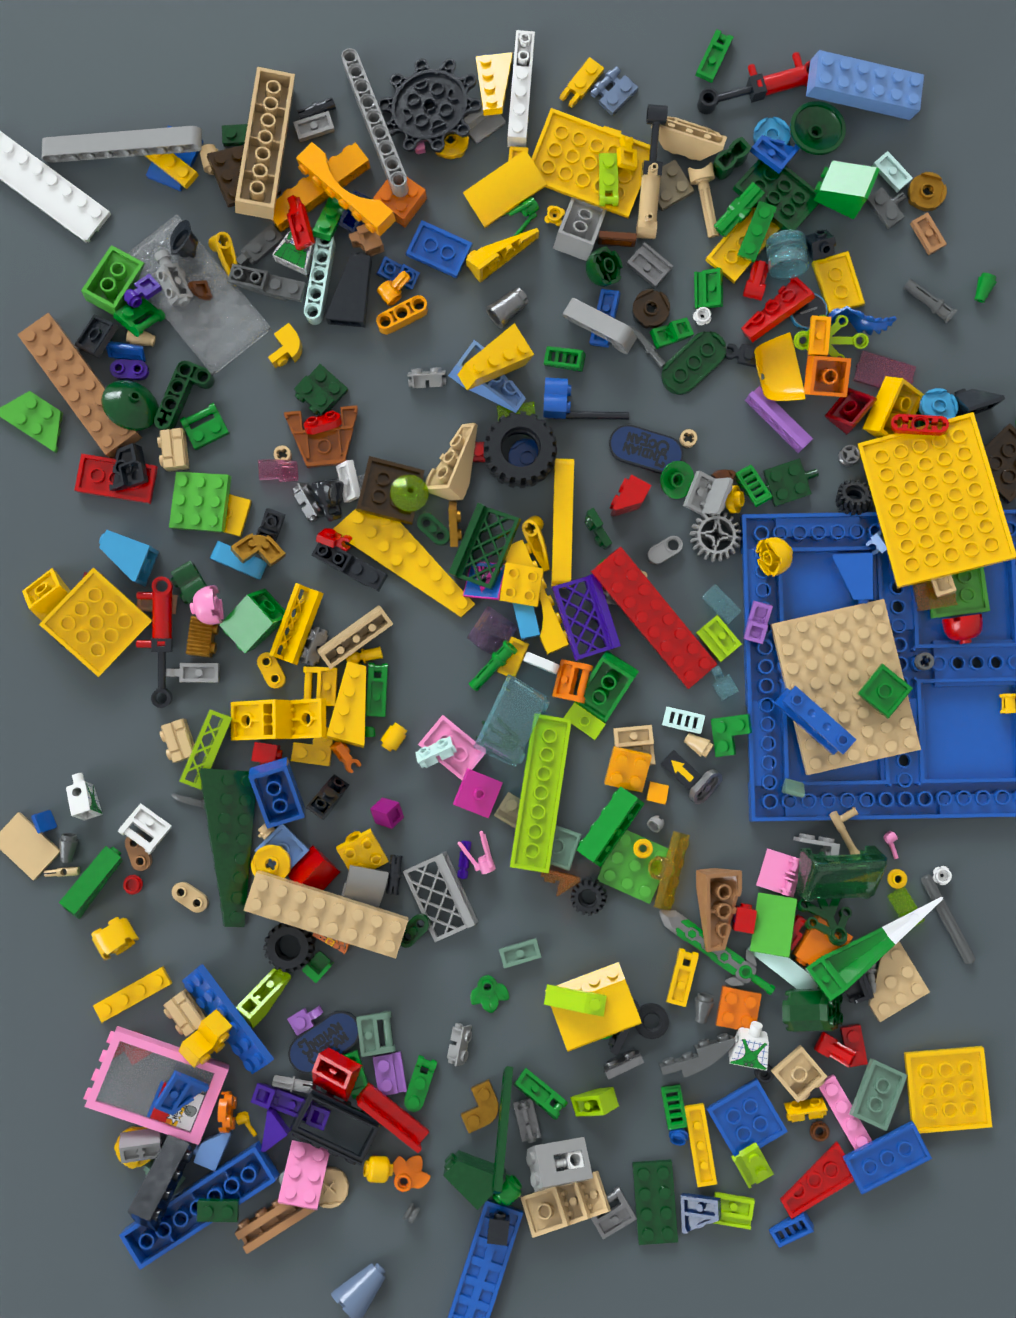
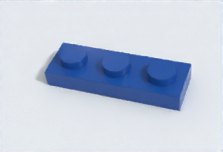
M601 289L597 310L615 318L621 294L620 291ZM591 332L590 345L609 348V341Z

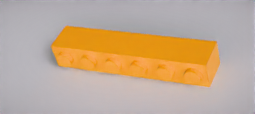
M356 142L346 146L339 155L332 156L328 160L330 173L342 188L371 168L369 159ZM311 176L300 179L296 186L286 189L282 196L277 198L274 219L272 221L280 232L290 226L287 218V213L290 209L288 197L292 195L300 197L307 213L329 198L325 189L322 186L318 187L312 181Z

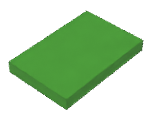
M758 893L756 904L757 916L750 951L790 958L798 899Z

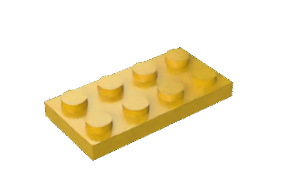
M754 207L743 222L738 223L726 237H723L705 260L712 267L721 268L723 275L732 283H735L752 263L749 260L738 257L737 254L756 210ZM772 221L758 255L780 230Z

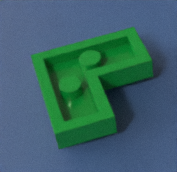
M750 714L711 719L715 756L736 755L734 735L752 733Z

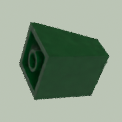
M460 1150L455 1154L451 1153L444 1162L446 1164L444 1165L443 1176L478 1210L493 1195L494 1163ZM504 1168V1175H503V1183L506 1181V1169H505V1168Z

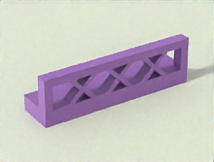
M760 386L748 395L745 401L797 453L812 441L813 438L774 400L767 399L764 396Z

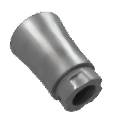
M517 287L498 301L487 306L486 311L495 325L503 328L516 313L524 308L529 300L524 291Z

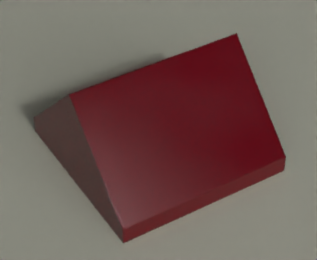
M848 388L847 397H840L826 413L825 417L847 435L877 401V398Z

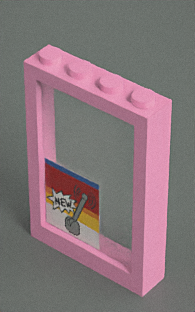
M117 1026L115 1032H110L106 1041L110 1045L108 1050L103 1049L99 1059L102 1065L100 1069L96 1068L91 1080L95 1082L92 1088H87L83 1098L87 1100L84 1107L199 1145L228 1073L229 1064L210 1058L205 1064L202 1065L200 1063L194 1068L178 1052L180 1047ZM175 1070L209 1085L208 1091H202L196 1095L194 1101L183 1106L174 1115L155 1109V1102Z

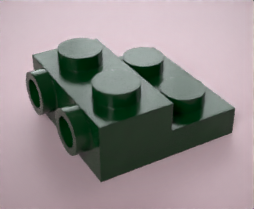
M319 364L309 376L306 375L294 388L296 393L294 396L301 403H308L310 405L309 409L316 416L318 414L324 415L346 394L348 388L324 366Z

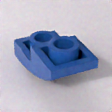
M384 256L376 275L393 281L402 271H405L410 275V280L403 287L412 290L420 272Z

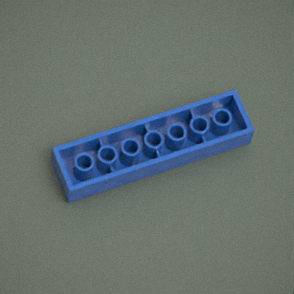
M257 1141L220 1165L216 1171H211L174 1195L170 1200L157 1232L136 1222L125 1227L119 1236L140 1270L212 1223L197 1222V1204L199 1199H239L240 1205L277 1180L280 1174L267 1152H261L262 1144L260 1141Z

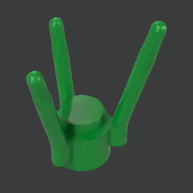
M530 197L506 213L509 216H513L521 211L525 217L529 216L514 236L521 234L531 220L537 217L535 212L539 210V206L533 197Z

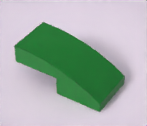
M687 317L671 321L668 325L654 328L650 331L656 349L677 343L694 335Z

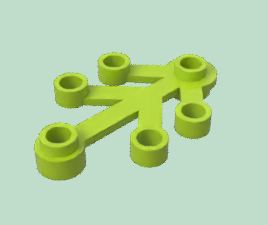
M839 315L835 323L830 327L828 354L831 357L841 356L845 358L831 344H847L863 349L869 343L868 336L863 333H857L853 337L833 336L841 327H845L848 324V318L844 315ZM843 317L845 322L840 325L839 319ZM809 330L796 333L793 339L796 348L808 351ZM801 337L806 338V341L803 344L800 343ZM858 337L862 338V342L860 344H857L856 342Z

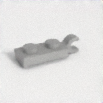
M180 663V669H166V676L179 677L180 683H219L220 664Z

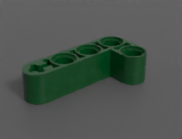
M185 360L178 363L154 418V424L159 430L175 429L193 385L203 389H209L214 385V377L208 369ZM186 368H191L189 374L183 375V371ZM203 375H208V379L206 381H200ZM179 385H183L182 391L176 392V388ZM171 403H176L175 408L168 409Z

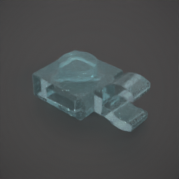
M715 666L710 670L716 679L712 686L721 700L739 691L730 674L724 676L719 666Z

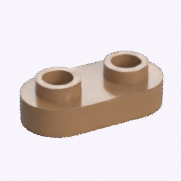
M127 836L125 847L132 867L138 871L147 870L152 864L151 854L149 855L145 852V849L139 844L134 847L132 839ZM139 858H142L144 861L142 865L138 863Z

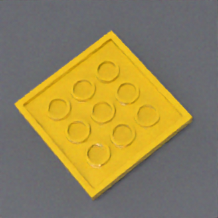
M92 568L39 625L99 677L152 622V619L99 571Z
M974 1046L904 1052L906 1075H908L906 1080L910 1119L914 1122L919 1133L992 1127L984 1047Z

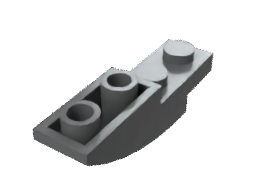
M232 264L227 280L228 283L282 301L292 300L302 303L307 287L305 282L271 275L268 271Z
M724 1033L718 1035L717 1039L700 1040L698 1044L694 1045L696 1053L686 1052L681 1055L682 1057L676 1059L674 1057L665 1058L662 1060V1063H659L660 1070L663 1075L680 1070L684 1078L694 1075L722 1058L734 1045L735 1039L732 1035Z

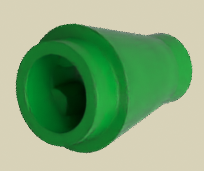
M982 273L978 277L975 301L985 303L997 283L995 275Z

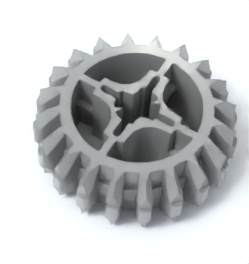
M726 512L722 516L720 514L707 516L703 513L701 515L702 519L697 518L695 520L697 524L691 526L695 531H691L690 535L695 538H692L690 543H696L693 546V550L699 548L700 551L697 555L700 556L704 553V560H707L709 556H711V562L715 561L716 556L719 562L723 560V556L729 559V553L734 555L736 553L734 548H739L740 546L735 542L742 539L740 536H736L741 533V529L735 530L739 524L738 522L732 524L731 522L734 517L731 516L727 519L728 513ZM714 522L711 531L701 532L705 524ZM721 524L728 529L730 535L722 531ZM715 530L716 535L720 537L716 540V542L714 540V536H711L714 534ZM701 538L709 541L711 549L703 544ZM730 541L727 548L717 551L719 542Z

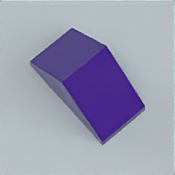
M269 1108L267 1111L261 1152H266L290 1132V1128L280 1114L272 1108Z

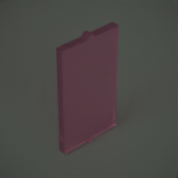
M862 351L859 363L856 365L857 370L853 381L881 388L885 376L903 378L912 384L916 367Z

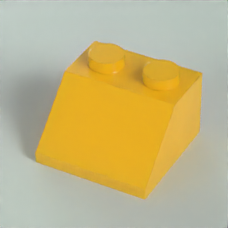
M51 568L22 592L28 608L43 621L71 590L57 572Z

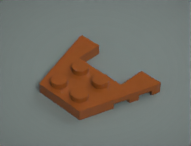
M357 405L340 407L342 426L312 435L307 434L303 430L301 411L284 412V416L307 468L339 465L346 461L358 414Z

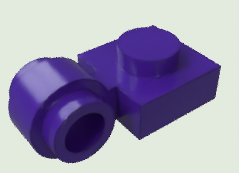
M148 274L134 283L136 289L125 291L124 300L129 306L137 308L142 304V296L146 300L150 299L162 291L161 285Z

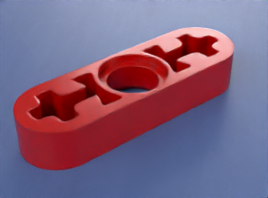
M897 414L891 420V429L898 434L942 436L947 433L949 428V421L944 416ZM898 420H902L903 423L900 428L897 424H894L898 423ZM909 420H911V428H908ZM921 420L926 426L923 429H917L914 423ZM929 421H932L931 425H935L931 426V430L928 429ZM938 422H942L943 427L941 430H938L936 426Z

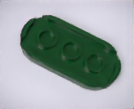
M703 331L696 334L664 365L661 379L665 388L677 395L691 392L724 360L726 355L724 339L718 333L712 331Z

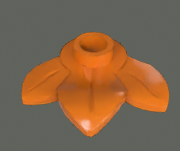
M420 1155L412 1156L407 1161L398 1156L394 1161V1185L397 1190L406 1192L411 1188L420 1189L430 1180L431 1176L421 1171L423 1160ZM406 1178L408 1182L402 1184L400 1179Z

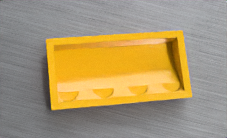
M525 149L464 191L463 194L483 226L487 227L546 187L547 183Z

